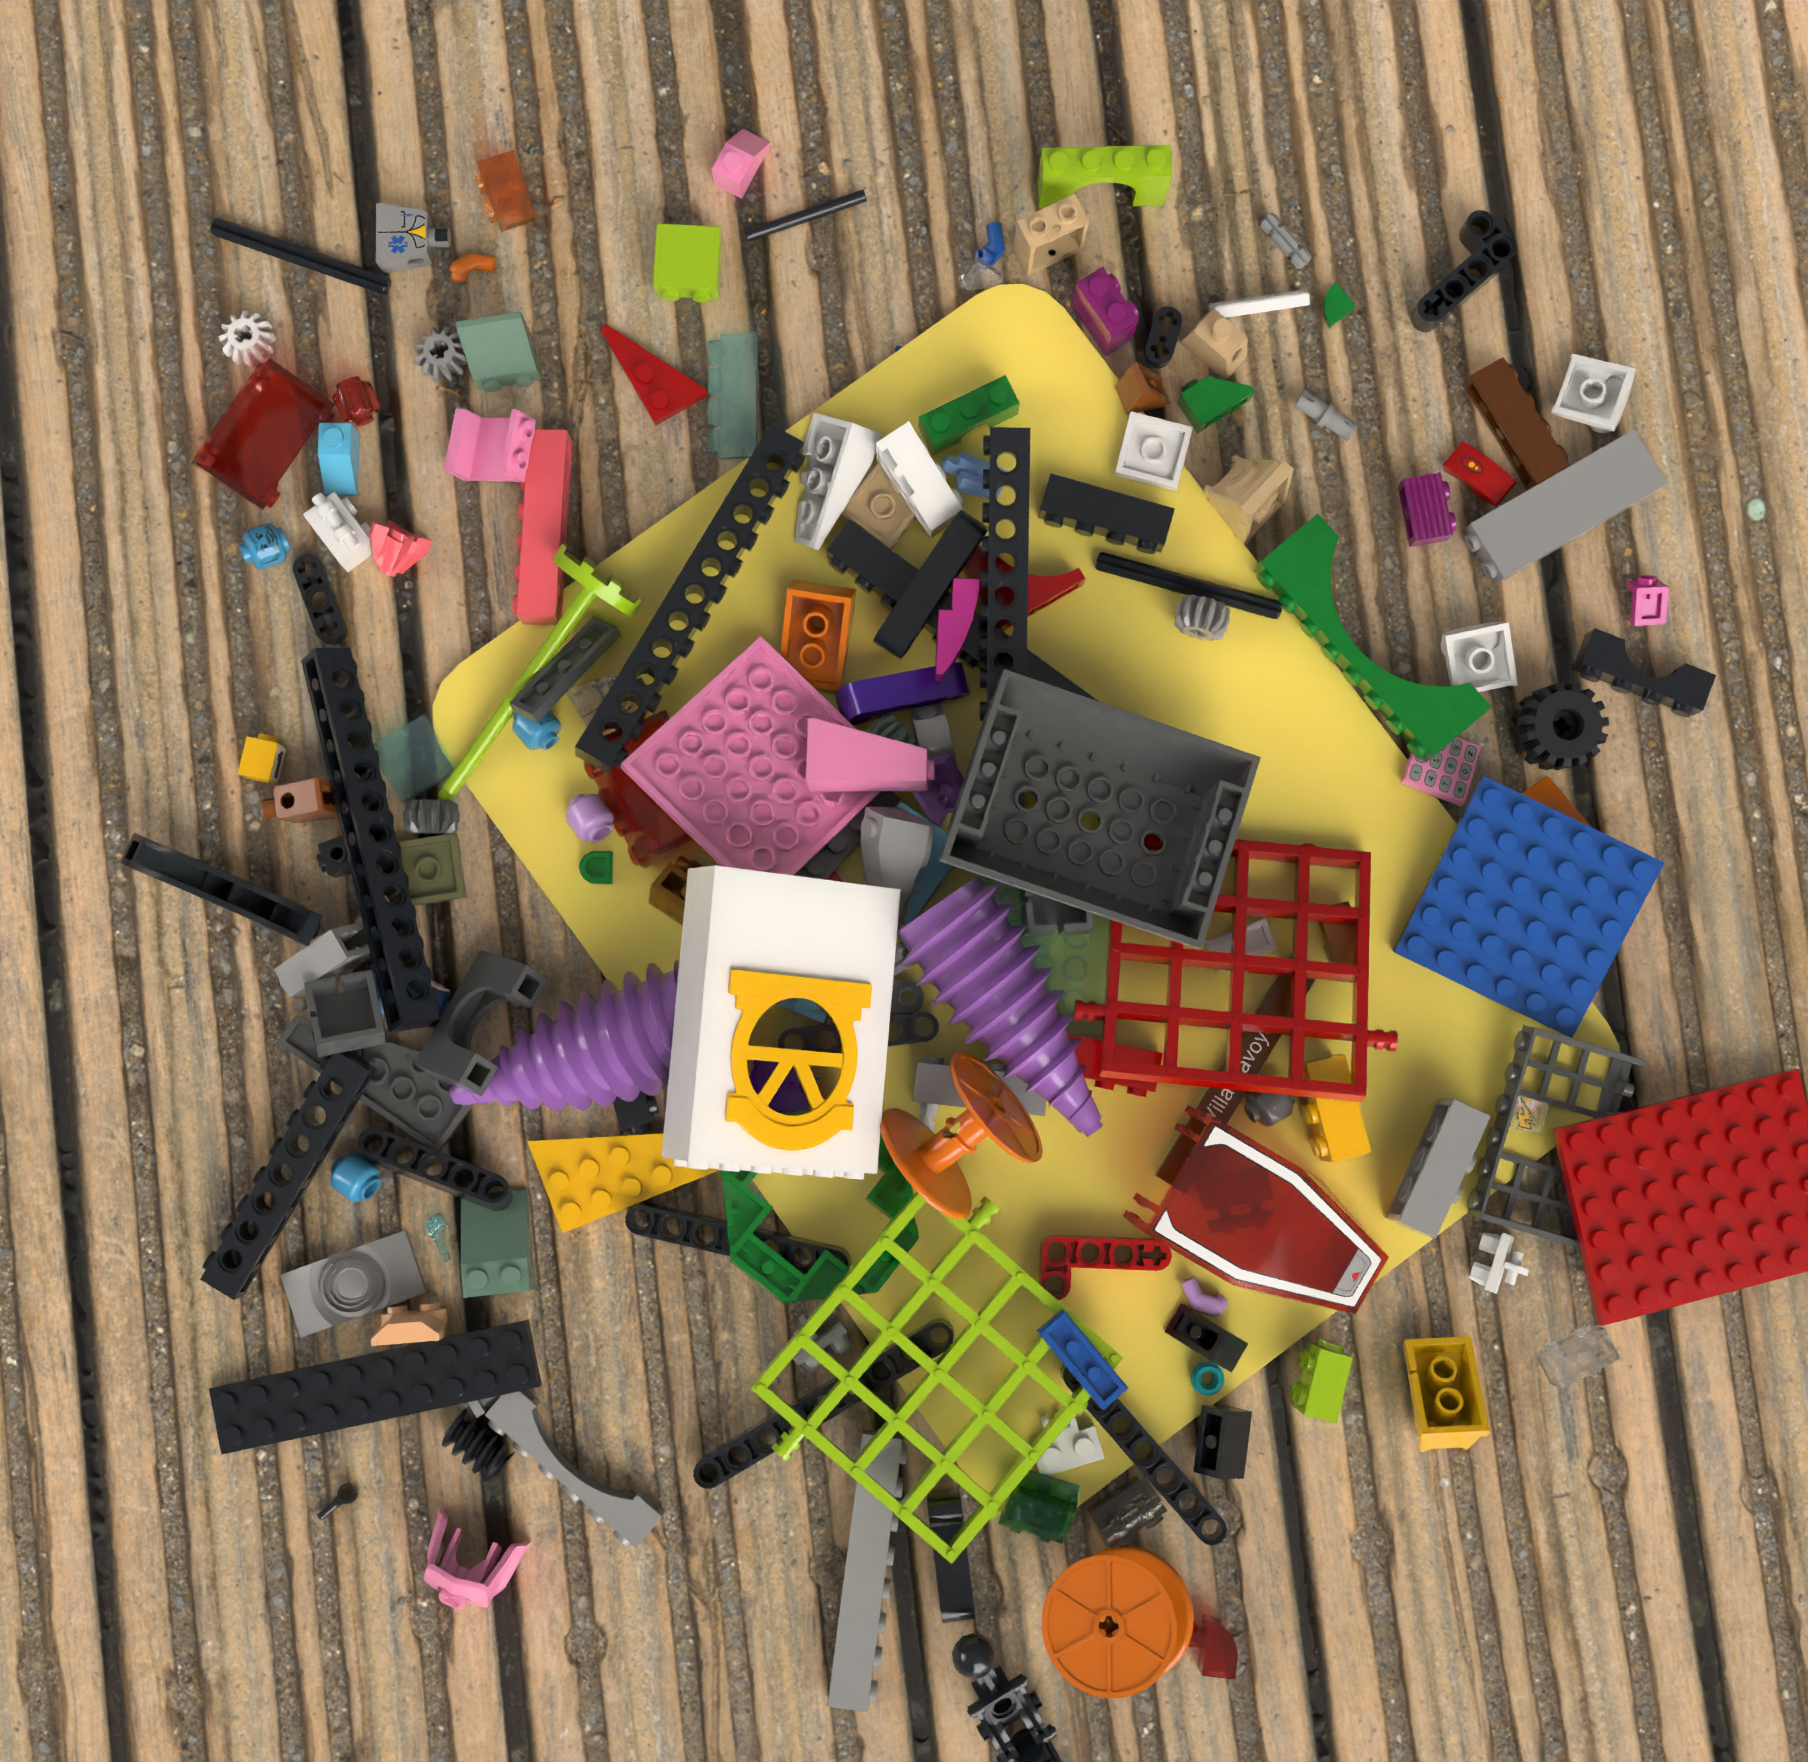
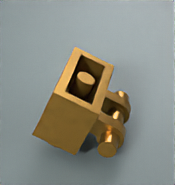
M681 855L675 864L670 862L653 882L650 888L648 903L683 926L688 869L702 867V865L695 860L689 861Z

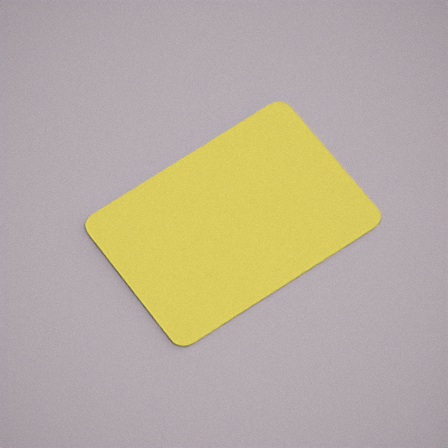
M1025 284L994 286L969 299L785 432L805 442L813 413H818L881 433L880 441L909 421L916 434L926 445L934 463L937 462L941 468L942 459L948 455L957 458L962 452L990 463V456H983V435H990L988 424L969 431L961 438L960 443L932 456L918 428L919 416L1006 375L1020 402L1018 415L993 427L1030 428L1028 574L1056 576L1080 568L1086 578L1082 587L1027 618V649L1099 702L1261 757L1236 839L1292 845L1311 843L1316 847L1371 852L1368 1030L1383 1029L1384 1032L1394 1030L1398 1033L1395 1052L1387 1051L1385 1048L1374 1050L1373 1047H1367L1366 1097L1362 1102L1358 1103L1372 1152L1336 1162L1321 1161L1319 1155L1315 1156L1310 1145L1309 1138L1314 1135L1311 1124H1306L1302 1115L1301 1105L1305 1104L1302 1096H1295L1296 1101L1293 1103V1112L1290 1116L1273 1126L1265 1127L1258 1121L1253 1123L1244 1110V1106L1247 1105L1245 1094L1224 1128L1227 1132L1297 1172L1383 1259L1367 1285V1289L1433 1239L1386 1219L1385 1216L1438 1099H1456L1491 1116L1474 1153L1477 1155L1475 1166L1469 1174L1465 1173L1460 1184L1463 1186L1461 1197L1456 1204H1451L1438 1233L1439 1235L1469 1212L1468 1198L1478 1182L1477 1167L1487 1151V1133L1490 1127L1494 1126L1496 1120V1102L1505 1089L1507 1082L1505 1081V1071L1515 1055L1514 1040L1517 1033L1522 1031L1523 1025L1562 1036L1566 1035L1392 951L1457 824L1437 797L1401 784L1408 759L1355 689L1344 678L1335 663L1325 657L1321 651L1322 646L1314 637L1310 638L1302 631L1299 625L1300 621L1293 613L1289 614L1282 608L1280 617L1272 619L1226 606L1231 610L1230 622L1223 638L1212 641L1207 639L1200 640L1199 638L1181 633L1174 626L1177 606L1180 604L1182 597L1189 595L1102 572L1095 568L1098 554L1105 552L1267 598L1279 599L1272 589L1267 590L1260 584L1255 571L1259 563L1244 543L1235 536L1233 530L1220 517L1216 509L1207 500L1208 496L1184 465L1176 491L1114 476L1129 415H1126L1115 388L1120 380L1066 309L1047 292ZM876 453L874 455L872 464L866 472L865 476L863 477L862 481L871 471L874 465L878 462ZM1005 453L998 457L997 466L1009 472L1015 468L1016 460L1011 454ZM805 455L806 458L797 473L792 471L787 481L790 482V485L783 498L776 497L771 505L775 509L766 525L761 523L755 533L759 534L752 550L749 552L745 549L740 559L743 563L739 572L734 578L729 576L724 586L727 587V590L718 605L713 602L708 613L711 614V617L702 632L697 629L692 637L695 644L686 659L681 656L675 667L679 668L673 682L670 686L664 684L659 692L662 695V699L654 713L648 711L642 722L646 723L642 734L637 741L631 739L626 747V750L629 751L627 758L760 636L780 654L787 588L793 580L857 589L842 688L849 683L935 666L936 643L932 640L934 635L924 628L902 659H899L873 642L891 610L880 602L882 597L872 590L870 593L863 591L854 583L855 577L848 572L840 574L828 564L830 559L827 558L826 550L846 525L847 521L839 516L819 550L795 542L798 504L804 499L805 485L800 483L801 473L807 471L808 455ZM751 456L595 566L594 570L606 579H609L611 575L622 582L621 590L635 600L639 595L644 601L633 617L596 596L557 651L558 653L593 616L617 626L621 635L550 709L561 723V729L557 735L559 737L557 743L548 750H543V748L538 750L528 749L512 729L514 721L512 715L465 782L603 975L619 991L624 989L623 981L626 972H633L641 982L646 981L648 964H656L665 974L673 971L675 961L680 960L683 926L648 903L651 885L670 862L675 864L681 855L689 861H697L702 867L720 865L621 768L619 769L615 766L609 775L575 756V746L597 710L595 709L602 703V696L598 690L594 691L596 686H593H600L606 683L599 689L605 698L610 689L608 683L616 680ZM777 463L766 464L767 468L772 471L781 469ZM944 471L947 475L946 482L950 489H956L959 493L957 476ZM1050 473L1175 508L1166 542L1161 553L1156 551L1155 554L1143 553L1136 549L1137 546L1125 542L1124 545H1115L1105 540L1106 537L1093 534L1091 537L1083 536L1074 531L1075 528L1062 525L1061 528L1046 525L1043 522L1044 519L1038 518ZM1002 487L997 501L1002 505L1012 504L1015 501L1014 491L1009 487ZM755 488L750 491L751 494L756 497H762L766 495V493L759 488ZM959 493L965 503L962 506L963 511L982 523V504L989 503V500L979 496ZM743 514L734 517L739 523L750 521L749 517ZM916 518L893 547L892 551L920 570L947 528L930 538ZM1002 520L996 525V533L1002 539H1009L1014 535L1015 527L1012 522ZM727 540L718 543L725 550L735 547L732 542ZM1007 553L998 555L1007 564L1014 567V559L1011 555ZM706 567L702 570L705 575L711 577L719 573L713 567ZM962 570L957 578L967 579ZM577 581L564 588L562 615L583 587ZM696 593L686 596V599L691 603H699L703 600ZM978 597L975 611L981 615L982 602ZM674 620L669 624L674 630H683L687 627L681 620ZM518 621L459 663L441 682L432 705L433 731L444 755L454 768L461 761L555 625H523L521 621ZM1013 626L1004 632L1007 635L1011 636L1013 633ZM658 647L653 651L660 658H665L671 654L665 647ZM963 664L970 695L958 700L943 702L941 706L948 722L957 768L962 776L965 777L983 722L980 721V701L986 702V688H980V669L976 666L974 669H971ZM642 674L637 677V679L642 678L645 685H650L654 682V678L648 674ZM815 688L838 710L835 698L837 691ZM631 701L621 704L625 710L632 704L628 711H624L626 713L636 711L638 706ZM910 709L894 712L891 716H894L901 722L917 742L910 717ZM595 710L594 712L590 713L589 715L583 717L584 715L588 714L589 712ZM874 716L867 722L853 726L857 730L866 732L877 717ZM608 729L603 733V736L610 741H615L621 737V733L616 729ZM892 791L901 799L900 802L930 821L911 791ZM1025 792L1024 808H1033L1036 805L1035 796L1030 792ZM579 794L599 795L613 813V829L605 839L599 842L592 843L591 841L585 842L580 840L566 821L565 815L570 807L569 803ZM952 813L947 814L942 826H939L945 832L947 831ZM1086 813L1081 817V823L1084 828L1088 830L1098 828L1099 822L1094 814ZM861 844L835 870L843 882L866 885ZM1148 849L1149 851H1152V852L1159 851V850H1154V849ZM591 851H613V885L591 884L581 876L579 864L585 854ZM1230 857L1219 894L1233 895L1235 857ZM1249 859L1247 897L1294 901L1295 863ZM1310 865L1309 903L1333 905L1349 901L1350 906L1355 907L1356 869ZM953 866L919 916L977 876L980 877L984 885L999 881ZM1000 882L993 894V898L997 905L1014 902L1006 918L1011 926L1021 925V907L1027 901H1020L1019 888ZM1213 912L1204 942L1232 931V913ZM1093 914L1094 929L1088 934L1058 935V931H1056L1052 936H1020L1024 947L1041 945L1032 959L1036 969L1053 967L1044 982L1048 991L1064 990V993L1056 1003L1059 1014L1074 1013L1075 999L1082 1000L1085 1003L1096 1001V1004H1104L1110 919ZM1247 915L1246 925L1266 918L1277 945V949L1259 956L1289 958L1293 947V919ZM1308 921L1307 960L1329 962L1324 950L1326 941L1319 922ZM1122 924L1121 942L1170 947V940ZM898 936L896 939V944L901 941V939ZM1204 943L1202 949H1196L1183 944L1185 949L1206 950ZM1120 960L1118 1001L1166 1006L1169 965ZM917 963L894 976L893 979L918 983L924 971ZM1182 966L1180 1007L1228 1012L1230 971L1221 970L1215 972L1214 969ZM1244 972L1243 1013L1254 1014L1278 975ZM1316 979L1306 994L1305 1019L1352 1024L1353 983ZM933 983L919 985L923 991L924 1000L920 1009L914 1013L927 1012L934 1015L939 1024L938 1033L932 1040L927 1042L887 1047L882 1112L887 1109L897 1108L910 1113L917 1119L921 1118V1114H918L920 1102H913L917 1062L924 1063V1056L944 1058L943 1065H950L952 1057L957 1052L969 1053L983 1061L989 1049L980 1040L964 1044L972 1030L964 1022L947 1025L955 1010L948 1003L931 1006L939 993V990ZM905 991L902 993L901 999L904 1003H911L914 1000V995L910 991ZM1591 1002L1572 1039L1620 1053V1046L1608 1022ZM774 1004L756 1022L748 1045L779 1048L778 1039L785 1030L824 1024ZM890 1012V1016L903 1015V1013ZM830 1015L825 1024L834 1023ZM926 1017L919 1018L914 1025L915 1032L922 1037L930 1035L933 1031L932 1021ZM1072 1018L1066 1026L1068 1034L1102 1040L1103 1021L1094 1020V1022H1087V1019L1076 1021ZM1127 1019L1116 1020L1115 1043L1163 1053L1161 1065H1163L1165 1023ZM890 1021L888 1040L893 1041L900 1036L901 1029L896 1022ZM1179 1025L1177 1067L1219 1071L1226 1060L1227 1029ZM825 1029L817 1035V1043L821 1048L829 1049L835 1044L836 1038L832 1031ZM790 1034L786 1037L784 1045L786 1049L801 1050L803 1041L799 1035ZM1281 1035L1257 1075L1288 1078L1290 1035ZM1536 1036L1529 1059L1547 1064L1553 1041ZM1305 1037L1304 1062L1331 1055L1345 1054L1351 1074L1352 1041ZM1561 1043L1554 1067L1575 1073L1582 1049ZM1590 1052L1584 1076L1604 1081L1611 1058ZM998 1058L984 1062L988 1067L990 1063L1006 1065ZM747 1060L749 1076L754 1067V1060ZM809 1065L812 1074L820 1077L817 1086L822 1098L825 1100L837 1083L840 1068ZM1527 1066L1520 1089L1538 1094L1544 1070ZM1552 1073L1546 1097L1567 1103L1573 1079ZM1085 1079L1102 1117L1100 1122L1103 1126L1093 1134L1086 1137L1083 1132L1079 1133L1053 1106L1048 1107L1049 1103L1046 1101L1045 1116L1029 1114L1042 1143L1043 1154L1039 1161L1035 1163L1022 1162L1005 1152L989 1136L976 1145L975 1153H966L956 1161L966 1178L972 1198L971 1211L965 1219L968 1221L973 1216L972 1210L982 1205L980 1201L984 1196L993 1202L1000 1211L996 1215L993 1213L990 1216L991 1222L988 1225L984 1223L979 1232L1037 1283H1039L1040 1246L1042 1241L1050 1235L1158 1239L1169 1246L1172 1253L1171 1262L1168 1267L1159 1271L1071 1267L1070 1292L1065 1298L1058 1300L1123 1357L1114 1371L1128 1389L1118 1399L1157 1444L1160 1445L1201 1414L1202 1405L1215 1404L1344 1306L1231 1278L1152 1231L1166 1207L1172 1224L1177 1230L1241 1268L1328 1292H1333L1358 1248L1291 1184L1265 1170L1271 1197L1256 1199V1204L1258 1208L1271 1206L1273 1219L1261 1221V1225L1251 1227L1249 1224L1232 1227V1230L1221 1233L1220 1230L1208 1232L1205 1219L1217 1217L1215 1208L1207 1210L1200 1208L1194 1178L1185 1193H1182L1155 1176L1209 1087L1157 1082L1155 1092L1147 1091L1146 1097L1127 1094L1128 1087L1115 1085L1114 1091L1094 1087L1095 1080ZM1581 1082L1575 1105L1596 1111L1602 1088ZM1518 1095V1097H1520V1098L1529 1099V1098H1526V1097H1523V1096H1519V1095ZM1541 1102L1537 1106L1535 1105L1536 1113L1527 1108L1537 1122V1125L1529 1123L1530 1129L1517 1126L1515 1112L1522 1113V1110H1519L1518 1105H1516L1502 1152L1536 1162L1556 1146L1552 1129L1590 1120L1593 1117ZM938 1104L937 1117H933V1122H936L934 1134L946 1126L947 1118H957L967 1108ZM960 1122L950 1128L951 1133L958 1134ZM1217 1145L1212 1147L1196 1175L1253 1164V1162L1226 1146ZM1500 1158L1493 1182L1505 1185L1512 1180L1518 1163ZM878 1167L877 1174L864 1173L863 1180L837 1176L830 1178L806 1174L802 1176L786 1175L771 1172V1174L758 1173L752 1180L768 1203L773 1206V1210L792 1236L846 1249L851 1257L850 1269L891 1220L865 1199L885 1174ZM912 1187L914 1195L917 1191ZM1491 1188L1490 1195L1497 1190ZM926 1202L915 1215L919 1239L908 1254L928 1272H931L963 1233ZM1244 1202L1227 1205L1228 1214L1246 1211ZM1052 1242L1047 1248L1048 1257L1054 1260L1061 1258L1065 1251L1064 1245L1061 1242ZM974 1243L941 1283L977 1314L1010 1274ZM1093 1243L1083 1245L1080 1250L1081 1258L1085 1261L1093 1260L1098 1252L1096 1245ZM1125 1244L1118 1245L1113 1253L1114 1259L1117 1262L1128 1260L1131 1253L1130 1248ZM1141 1244L1136 1245L1139 1256L1149 1257L1153 1260V1263H1156L1158 1257H1163V1252L1157 1250V1246H1154L1152 1252H1142L1139 1250ZM801 1247L811 1261V1252L807 1248ZM834 1255L836 1258H838L841 1262L844 1263L843 1259L840 1256ZM900 1263L877 1293L859 1296L889 1321L922 1281ZM1058 1275L1049 1277L1046 1281L1047 1291L1051 1293L1059 1292L1064 1284L1062 1277ZM1191 1277L1196 1278L1203 1293L1209 1295L1221 1294L1227 1299L1228 1303L1227 1308L1219 1316L1197 1313L1248 1343L1232 1373L1219 1366L1224 1374V1384L1221 1390L1214 1395H1202L1191 1384L1193 1368L1201 1362L1210 1360L1165 1333L1167 1326L1181 1303L1194 1310L1180 1284ZM1020 1285L988 1324L1024 1355L1040 1336L1036 1330L1055 1314L1024 1286ZM933 1291L900 1331L906 1336L931 1320L943 1318L952 1324L955 1340L969 1322ZM843 1299L841 1304L870 1343L881 1330L847 1300ZM936 1327L930 1331V1337L936 1343H944L949 1337L948 1332L942 1327ZM980 1333L947 1373L979 1401L984 1403L1016 1363ZM1050 1348L1036 1366L1071 1396L1073 1392L1067 1387L1061 1377L1063 1362ZM901 1349L904 1358L908 1360H914L903 1349ZM942 1354L933 1358V1360L936 1362L942 1356ZM884 1362L885 1365L887 1366V1368H888V1369L890 1370V1372H891V1368H890V1366L888 1365V1363ZM920 1366L897 1381L906 1394L909 1395L928 1371ZM1068 1371V1379L1078 1382L1072 1373ZM1205 1372L1201 1376V1381L1204 1384H1209L1213 1379V1375L1210 1372ZM1027 1375L995 1415L1030 1444L1043 1430L1040 1417L1047 1415L1050 1421L1053 1418V1413L1058 1412L1063 1404L1030 1375ZM940 1382L917 1408L945 1448L975 1414L974 1411ZM1090 1398V1404L1093 1407H1099L1096 1404V1402L1092 1398ZM1085 1409L1081 1414H1076L1075 1416L1078 1429L1095 1425L1105 1459L1042 1478L1040 1477L1037 1464H1035L1002 1503L999 1514L1023 1523L1050 1522L1076 1509L1133 1466L1134 1463L1093 1415ZM1124 1416L1116 1418L1112 1424L1113 1430L1118 1433L1126 1431L1129 1427V1419ZM986 1424L955 1462L961 1470L990 1493L1022 1453L990 1425ZM1147 1442L1139 1443L1134 1451L1135 1456L1138 1458L1145 1457L1151 1452V1444Z

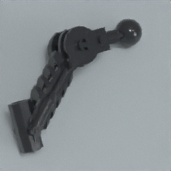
M975 1633L962 1636L956 1642L952 1651L954 1667L964 1677L976 1679L971 1684L979 1700L967 1706V1713L973 1719L979 1718L981 1723L976 1727L984 1741L990 1738L999 1753V1756L996 1757V1762H1062L1051 1742L1053 1738L1057 1737V1730L1051 1724L1046 1726L1038 1708L1043 1705L1035 1691L1027 1692L1025 1688L1029 1686L1027 1677L1021 1673L1009 1681L1001 1666L993 1669L996 1660L993 1644L986 1637ZM1022 1718L1027 1728L1017 1731L1011 1739L1005 1727Z

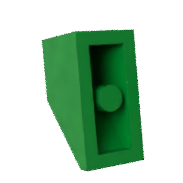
M1206 377L1199 382L1197 379H1193L1180 389L1182 393H1180L1177 404L1198 434L1249 402L1255 390L1250 385L1212 377Z

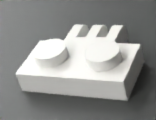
M1047 1415L1040 1417L1043 1428L1049 1422ZM1074 1417L1036 1462L1040 1477H1046L1105 1459L1095 1425L1078 1429Z

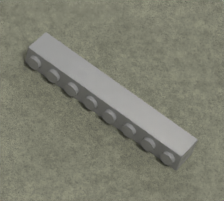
M863 1429L860 1452L877 1431ZM895 1434L865 1469L868 1474L896 1498L902 1497L904 1478L898 1477L899 1464L906 1465L908 1444L902 1443V1434ZM857 1481L827 1707L868 1712L869 1701H876L878 1681L872 1680L873 1667L880 1668L882 1647L876 1646L877 1634H884L887 1613L880 1612L882 1599H889L891 1579L885 1578L886 1565L893 1566L895 1545L889 1544L890 1532H897L899 1518Z

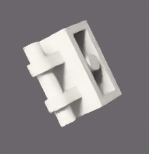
M335 492L327 497L323 493L315 495L312 498L315 506L303 515L340 565L349 572L372 555L369 539L370 526L366 522L360 525L354 517L358 511L347 497L341 500Z

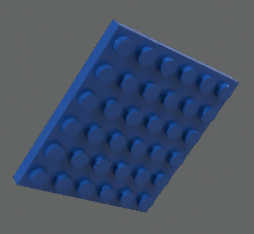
M1482 775L1392 951L1573 1038L1665 862Z

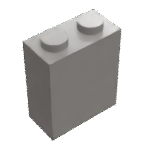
M363 922L330 929L310 943L309 946H306L274 969L281 987L288 993L290 998L306 994L305 982L335 977L336 982L342 978L341 975L348 974L371 958Z

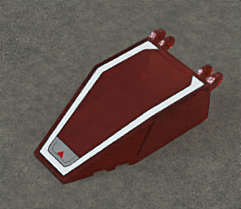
M1188 1105L1185 1112L1195 1120L1204 1122L1206 1126L1201 1134L1198 1135L1188 1126L1177 1123L1174 1129L1196 1141L1159 1205L1139 1193L1135 1194L1133 1199L1139 1205L1154 1211L1149 1222L1140 1218L1136 1213L1127 1210L1123 1217L1145 1234L1234 1286L1259 1294L1356 1314L1387 1262L1388 1255L1319 1177L1209 1112H1203Z

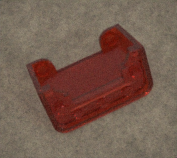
M270 357L263 359L193 458L191 465L260 510H263L265 506L271 508L281 494L277 490L278 482L313 431L319 428V423H330L335 414L331 410L335 404Z

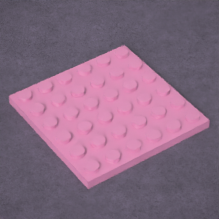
M761 636L621 763V769L720 866L793 876L882 792L809 791L806 783L808 718H816L849 728H856Z

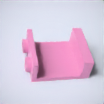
M455 409L444 471L463 481L525 482L536 420L517 409L511 410L510 418L480 417L467 409Z

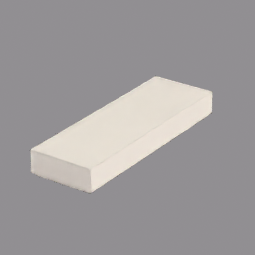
M1295 290L1210 303L1208 306L1209 311L1215 309L1225 318L1306 306L1310 305L1309 293L1303 290Z

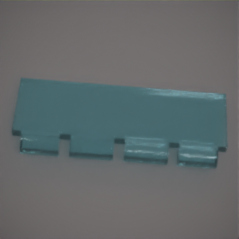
M758 333L720 334V340L708 341V364L712 366L720 365V368L708 369V395L719 396V398L708 400V426L719 427V429L708 430L707 453L719 455L721 460L750 458L758 445Z

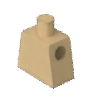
M1212 309L1203 316L1180 342L1223 380H1227L1247 358L1248 338L1215 309Z

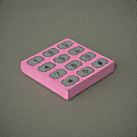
M1456 737L1427 763L1422 758H1416L1410 752L1401 784L1461 807L1466 801L1481 746Z

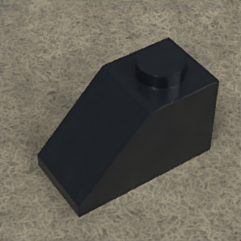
M1182 1303L1165 1330V1333L1231 1373L1248 1345L1247 1342Z

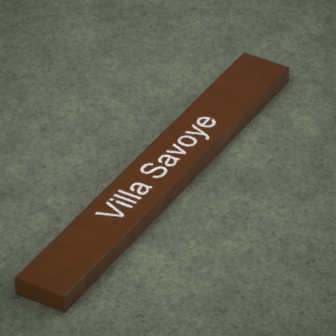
M1277 976L1254 1014L1290 1018L1291 977ZM1306 978V994L1316 979ZM1243 1031L1240 1073L1258 1074L1281 1035ZM1226 1060L1219 1071H1226ZM1209 1087L1155 1176L1185 1193L1213 1147L1201 1148L1214 1124L1224 1129L1247 1091Z

